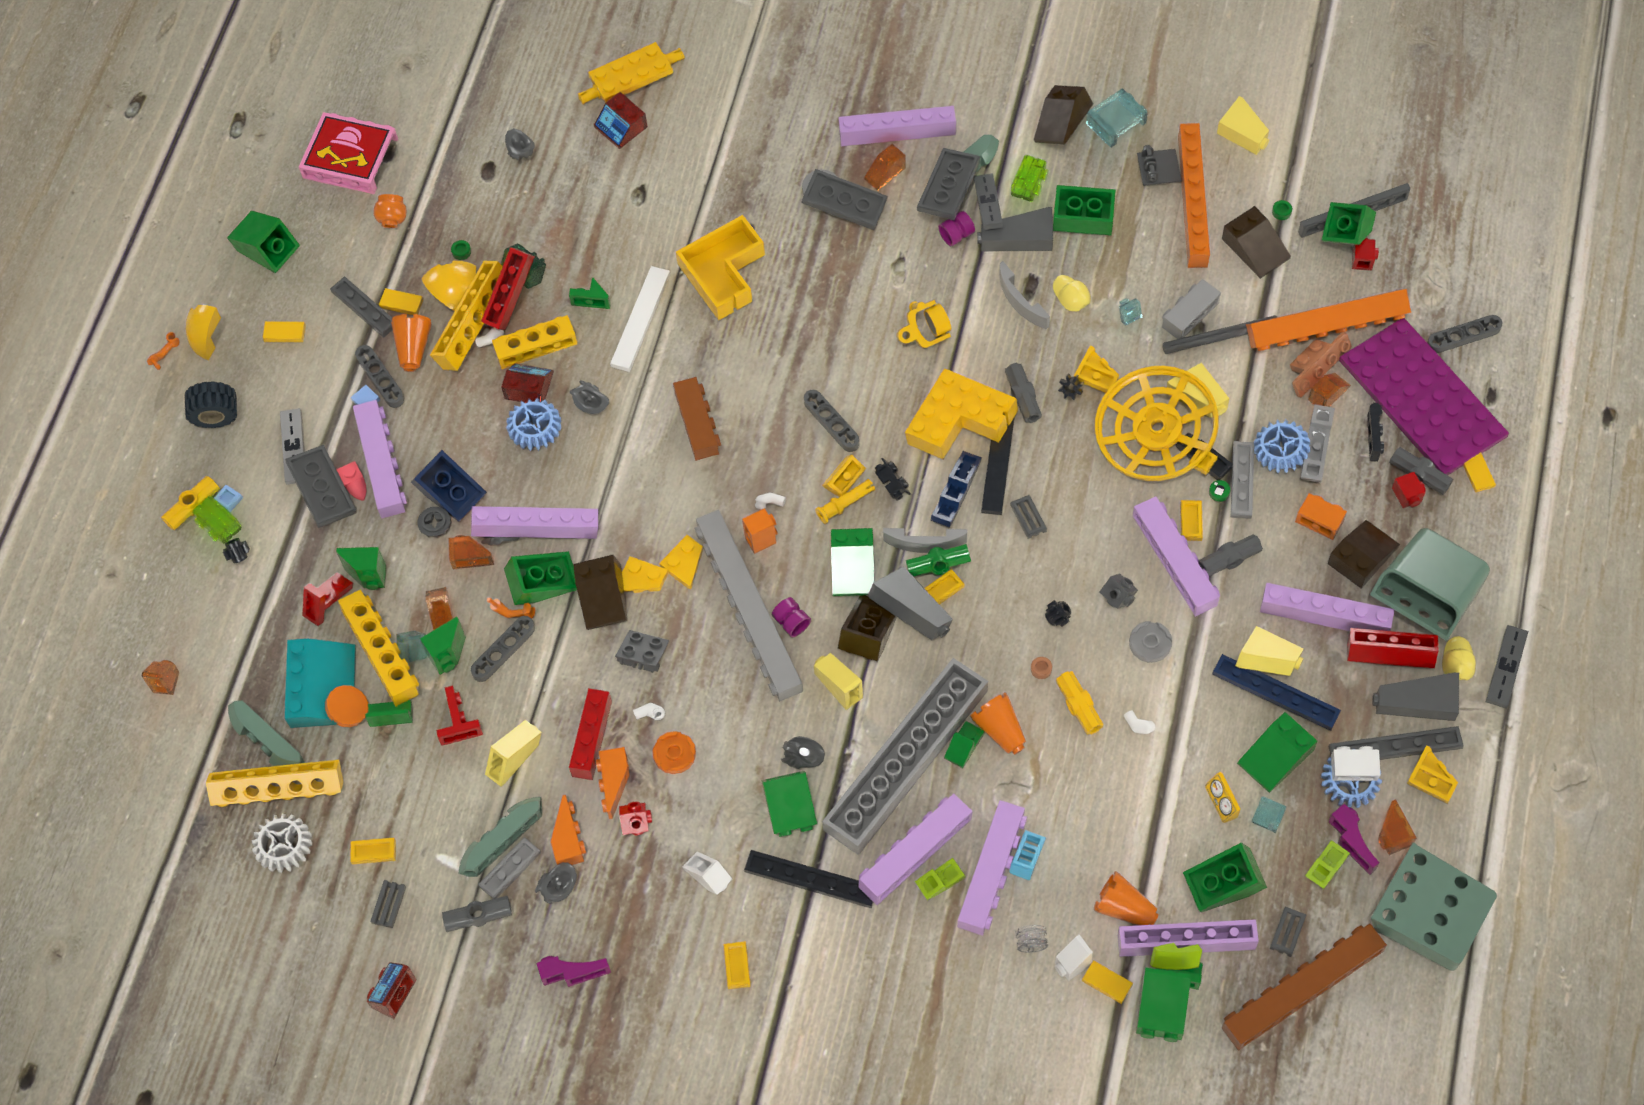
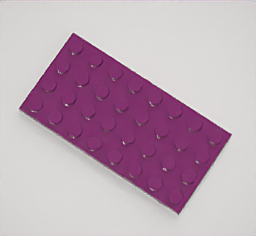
M1405 318L1391 324L1339 358L1340 363L1372 399L1382 405V410L1425 458L1431 460L1436 469L1446 475L1453 473L1462 467L1465 462L1479 453H1484L1509 435V432Z

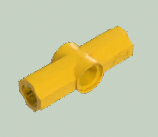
M205 476L191 490L182 492L179 496V501L161 519L172 530H176L190 516L200 513L202 505L220 489L219 486L209 476Z
M1067 671L1056 678V683L1066 698V705L1070 713L1077 717L1086 734L1092 735L1103 728L1104 724L1094 709V703L1087 690H1083L1073 671Z

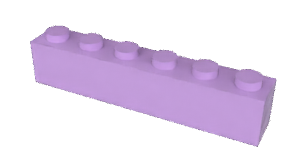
M954 106L839 117L841 146L956 135Z
M377 400L353 406L381 519L404 513V504H407L405 493L400 491L403 483L400 474L396 475L395 470L399 469L396 457L392 458L391 455L394 452L392 441L387 439L390 431L388 424L383 423V419L386 418L383 406L379 407Z
M1155 496L1134 506L1133 518L1194 616L1196 617L1217 607L1220 597L1219 590L1216 586H1212L1207 571L1198 564L1197 555L1190 551L1186 538L1179 534L1177 524L1174 519H1170L1167 515L1164 503L1159 502Z
M472 506L471 536L597 539L598 509Z
M1266 583L1260 608L1261 613L1350 631V628L1390 631L1394 616V609L1271 583Z
M955 794L949 798L945 797L940 801L938 808L934 812L930 811L923 817L922 823L911 827L906 834L907 836L902 841L900 839L891 846V851L886 855H880L871 869L866 868L859 875L858 887L878 905L970 822L973 811Z
M999 800L958 918V928L982 936L985 929H990L993 917L990 916L992 908L997 909L1000 897L997 896L999 888L1004 889L1007 876H1004L1006 868L1010 869L1014 856H1011L1013 848L1017 849L1021 837L1017 835L1019 830H1024L1026 825L1025 808Z
M1256 920L1119 926L1117 935L1119 957L1152 955L1154 947L1174 943L1177 948L1198 944L1202 952L1255 950L1259 942Z

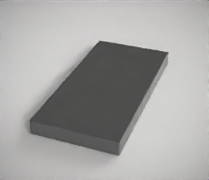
M943 148L917 205V211L955 220L979 165L980 156Z
M815 169L801 203L875 230L888 196Z
M324 444L285 459L318 528L357 513Z

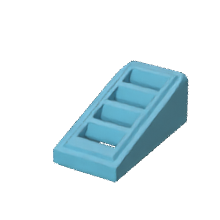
M1025 830L1011 863L1010 874L1026 880L1031 879L1046 837ZM1026 841L1038 844V847L1028 844Z

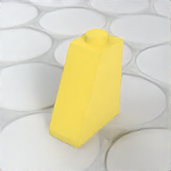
M1239 96L1219 121L1217 134L1257 155L1269 143V139H1267L1269 130L1247 102Z
M1200 363L1187 370L1198 377L1211 391L1217 404L1218 414L1222 415L1228 408L1229 397L1205 366ZM1174 377L1169 380L1167 387L1176 389L1180 378ZM1188 382L1183 393L1194 402L1197 409L1209 405L1203 393L1196 386ZM1212 413L1206 415L1209 418L1213 417Z
M1256 626L1241 650L1235 666L1290 676L1293 670H1298L1304 658L1300 657L1303 648Z
M829 653L827 656H821L816 660L814 674L845 710H848L863 698L862 680L834 655Z
M526 720L491 746L485 775L502 787L539 746L542 732Z

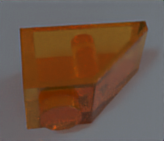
M889 145L877 155L864 179L878 191L906 169V155L895 145Z
M1336 373L1324 375L1311 388L1308 401L1312 404L1330 407L1351 385Z
M457 535L454 538H449V561L452 569L494 565L491 552L470 536Z
M447 587L426 591L425 599L433 630L453 619L452 607Z
M153 661L142 672L141 676L153 693L174 695L179 670L171 661Z
M1396 799L1391 802L1378 838L1380 846L1383 850L1386 849L1389 855L1411 847L1412 843H1415L1417 839Z

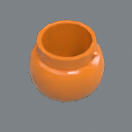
M382 194L378 196L373 212L376 221L382 223V227L397 228V224L404 222L407 209L403 203L402 196Z

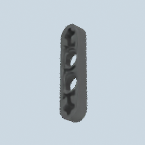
M1497 315L1485 316L1435 332L1429 336L1427 343L1436 353H1441L1497 335L1502 328L1503 322ZM1476 328L1479 330V334H1471L1468 329ZM1458 334L1461 339L1455 341L1451 339L1450 335Z
M368 345L359 346L355 351L357 361L385 402L392 408H398L403 405L404 396L401 389L376 353ZM363 353L368 355L370 359L368 362L366 358L362 356ZM373 366L380 367L376 373L370 372V368ZM383 380L390 381L389 385L386 387L379 386L380 382ZM391 391L393 392V394H394L396 397H398L397 400H394L393 398H391V395H390V392H391Z
M807 391L804 394V405L845 451H856L860 445L858 434L819 391ZM809 398L816 399L817 405L814 401H809ZM828 410L831 412V415L824 418L820 416V412ZM835 424H841L843 429L841 431H834L832 427ZM847 438H848L850 441L854 440V443H853V444L850 443V442L847 443Z
M519 617L473 663L471 674L476 681L484 682L488 680L534 633L535 626L530 617ZM522 624H524V625H527V624H528L529 628H528V629H526V628H523V629H522V628H521V625H522ZM509 637L516 639L515 644L512 646L505 645V640ZM499 652L502 655L499 660L493 661L490 659L491 654ZM477 669H484L485 673H478Z

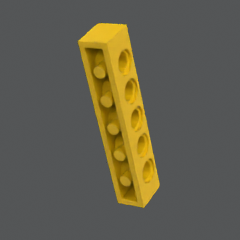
M483 261L433 348L430 356L443 370L458 371L484 324L481 322L503 267L498 261Z
M360 589L338 600L341 612L395 707L418 696L416 687L419 686V683L414 674L410 676L408 672L410 668L405 658L400 659L399 654L401 652L395 642L391 643L390 638L392 637L388 628L381 626L380 623L383 621L378 611L373 612L371 608L373 603L368 595L364 596Z
M339 759L209 773L206 780L210 806L217 805L219 807L235 803L244 805L254 801L269 802L273 799L290 800L294 797L302 796L311 798L321 794L331 796L341 793L343 786ZM315 778H319L323 780V782H318L315 780ZM293 781H299L301 784H295ZM271 783H277L279 786H273ZM249 785H255L257 789L251 788ZM228 787H232L236 791H231L228 789Z

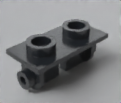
M881 458L884 464H878L875 467V474L883 484L889 480L891 481L885 486L891 497L900 500L904 492L910 495L911 493L907 488L909 486L908 482L904 477H899L896 473L898 471L897 466L892 461L888 462Z

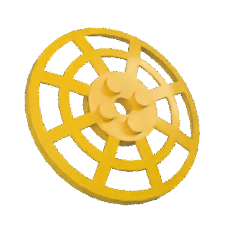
M1171 366L1145 367L1120 378L1103 396L1095 417L1096 439L1107 461L1123 474L1145 481L1172 479L1195 468L1212 449L1219 429L1217 404L1208 387L1198 377L1188 371ZM1152 375H1169L1178 377L1180 380L1176 389L1168 387L1150 388L1147 377ZM1139 379L1142 391L1130 397L1123 406L1112 400L1122 388ZM1188 382L1196 386L1203 393L1209 405L1197 409L1194 402L1183 393ZM1167 394L1172 397L1168 404L1155 403L1153 395ZM1145 397L1147 405L1138 413L1129 409L1135 402ZM1182 400L1192 412L1180 416L1179 412L1175 409L1178 401ZM1109 407L1118 412L1115 421V435L1103 437L1102 422L1105 411ZM1212 413L1213 430L1208 443L1199 441L1198 438L1201 431L1200 418ZM1125 416L1133 421V431L1122 434L1121 425ZM1195 421L1193 437L1190 438L1183 435V424ZM1156 423L1163 424L1161 430L1155 431L1152 429ZM1136 439L1142 447L1135 455L1127 448L1124 442ZM1177 442L1187 445L1183 451L1171 457L1170 447ZM1118 443L1123 453L1132 460L1126 469L1112 458L1105 445ZM1193 448L1203 451L1193 463L1181 470L1175 471L1173 463L1185 457ZM1149 450L1161 451L1163 460L1152 461L1144 458ZM1142 464L1152 467L1165 466L1168 474L1146 476L1133 472Z

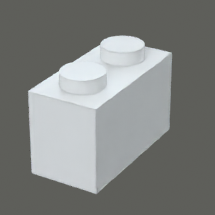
M1347 746L1337 747V750H1333L1331 754L1332 781H1377L1380 777L1379 750H1373V747L1370 746L1360 747L1359 750H1350V747Z

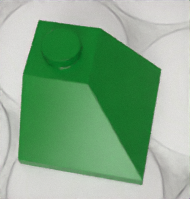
M1331 202L1322 241L1359 245L1372 232L1376 212L1367 205Z

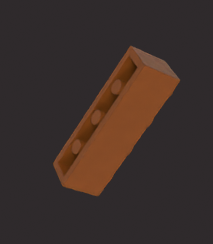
M697 377L674 382L675 396L695 461L719 455L718 446H721L719 435H714L713 429H716L714 419L708 416V412H711L708 400H703V395H705L703 384H698Z

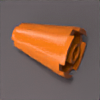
M407 314L396 315L392 317L391 324L400 367L404 368V371L414 372L417 368H420L432 326L431 319L414 314L413 318H407Z
M1006 692L1002 696L1000 694L981 706L980 712L976 713L975 711L970 715L972 720L1008 754L1013 752L1015 755L1025 748L1023 745L1026 743L1024 734Z
M1116 871L1114 875L1112 874L1099 894L1102 900L1100 902L1096 901L1093 910L1097 913L1136 925H1154L1159 916L1156 913L1157 908Z

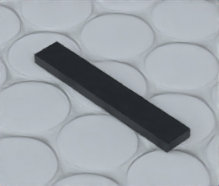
M1015 417L1010 425L1007 424V430L1000 442L998 443L994 440L990 442L981 513L1002 515Z
M750 851L744 868L745 873L872 909L874 903L858 887L859 880L758 851Z

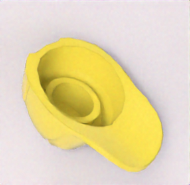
M1060 275L1055 279L1053 283L1054 293L1067 310L1077 312L1090 304L1091 295L1084 283L1066 275Z
M1457 636L1448 640L1445 645L1442 668L1444 674L1459 673V680H1469L1473 677L1476 670V660L1469 642L1465 638Z

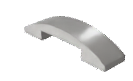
M1002 261L1000 263L999 277L1002 290L1009 303L1029 322L1044 329L1049 328L1050 316L1039 303L1031 306L1014 286V273Z
M1314 404L1308 433L1310 452L1308 453V458L1303 460L1300 479L1322 482L1335 408Z
M883 528V540L887 544L902 550L928 553L934 547H941L946 550L967 543V529H946V536H904V528Z

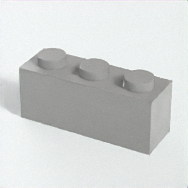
M1203 279L1198 284H1193L1185 297L1181 296L1175 306L1163 314L1162 328L1176 339L1184 338L1219 304L1221 292Z

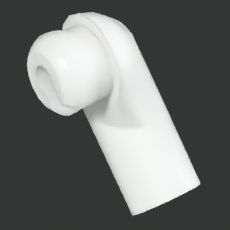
M493 327L486 335L476 338L477 346L480 348L493 344L492 340L504 335V331Z
M774 493L759 495L755 499V507L764 509L768 503L783 507L786 497Z
M648 703L633 710L637 720L645 716L661 720L665 716V710L653 703Z
M1133 710L1124 714V718L1133 732L1149 734L1155 730L1153 721L1138 719Z

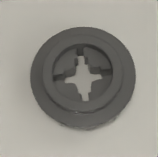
M429 507L419 515L417 525L420 532L428 538L430 536L437 538L438 535L445 534V531L450 528L451 519L445 509ZM433 517H435L436 521L438 522L436 524V528H434L431 524Z

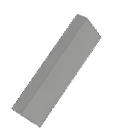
M524 837L478 886L492 899L498 898L541 854L540 850Z

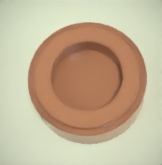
M1046 657L1035 658L1031 663L1032 675L1037 679L1048 678L1052 673L1051 661Z

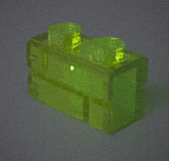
M1024 155L1011 185V195L1030 202L1034 200L1035 195L1039 196L1042 189L1041 181L1046 180L1049 172L1046 169L1047 162L1039 158L1035 159L1033 156Z
M208 496L192 512L196 518L194 522L201 529L205 527L208 530V535L215 542L219 540L225 544L242 528L239 521L212 496Z

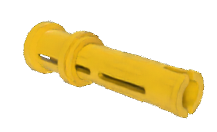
M867 479L839 498H831L830 502L826 505L815 508L817 516L824 524L828 523V520L833 516L842 514L844 508L874 491V485L870 486L873 483Z

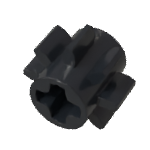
M1067 374L1066 380L1061 379L1059 381L1063 386L1058 391L1063 392L1064 399L1068 396L1075 400L1076 393L1079 395L1083 393L1080 387L1083 386L1084 382L1079 381V375L1071 377L1070 374ZM1070 384L1074 385L1072 390L1069 389Z
M235 538L225 543L226 548L223 549V554L226 561L232 559L233 563H239L248 557L246 553L249 552L250 548L246 540L241 542L239 538Z
M1054 600L1047 605L1048 609H1046L1045 617L1051 625L1063 627L1070 622L1069 618L1072 612L1066 602H1056Z

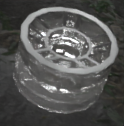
M1029 925L1018 928V931H1015V936L1018 939L1017 950L1030 953L1048 948V940L1045 938L1047 935L1046 927Z

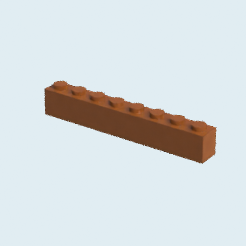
M1370 923L1365 927L1362 925L1358 926L1351 932L1352 936L1347 939L1342 937L1333 944L1334 948L1328 952L1326 949L1315 956V961L1310 964L1308 962L1298 967V972L1293 976L1290 974L1284 976L1279 981L1280 984L1274 989L1270 986L1260 994L1262 997L1256 1001L1254 999L1247 1001L1242 1006L1243 1010L1237 1014L1235 1011L1228 1014L1224 1018L1225 1022L1223 1023L1222 1030L1239 1051L1383 953L1387 944Z

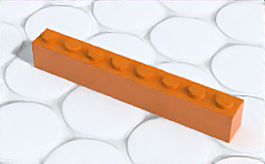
M1180 124L1178 146L1188 268H1208L1210 247L1200 124Z
M1401 289L1246 324L1251 348H1258V351L1270 349V345L1275 343L1279 347L1288 345L1289 340L1296 339L1297 342L1309 340L1308 336L1316 335V338L1328 336V331L1335 330V333L1348 331L1347 327L1354 326L1355 329L1367 327V322L1373 321L1375 325L1385 323L1386 318L1393 317V320L1405 318V314L1411 313L1407 289Z

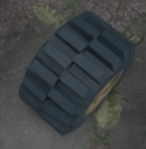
M215 381L202 382L190 386L185 391V418L194 426L217 428L229 425L236 420L237 396L235 389L231 388L230 385Z

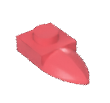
M353 461L336 469L349 494L358 500L364 501L367 492L366 483L356 462Z

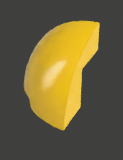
M452 261V263L445 265L438 264L427 271L422 277V282L436 299L455 311L476 275V265L465 261Z
M197 305L195 309L190 308L185 325L186 337L192 350L203 359L209 361L216 348L211 336L221 316L216 307Z

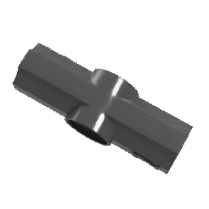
M1010 364L1005 368V373L1011 386V395L1017 399V404L1024 421L1029 423L1036 422L1042 417L1036 401L1034 386L1031 381H1028L1022 364Z
M1401 447L1396 449L1389 462L1407 474L1415 472L1419 481H1422L1423 484H1426L1442 495L1447 492L1454 480L1436 469L1431 460L1425 457L1418 458Z
M1252 534L1235 543L1231 541L1223 544L1216 552L1199 559L1198 564L1211 576L1226 568L1230 570L1238 567L1245 559L1261 552L1263 547L1258 536Z
M508 896L484 902L472 901L465 907L442 912L446 932L469 926L481 927L489 921L512 916ZM475 911H482L479 917H472Z

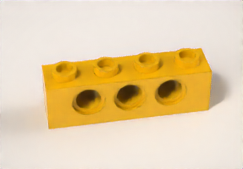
M566 315L556 317L545 323H538L526 329H519L508 335H501L493 339L492 343L501 369H505L514 364H520L577 345V340L570 319Z

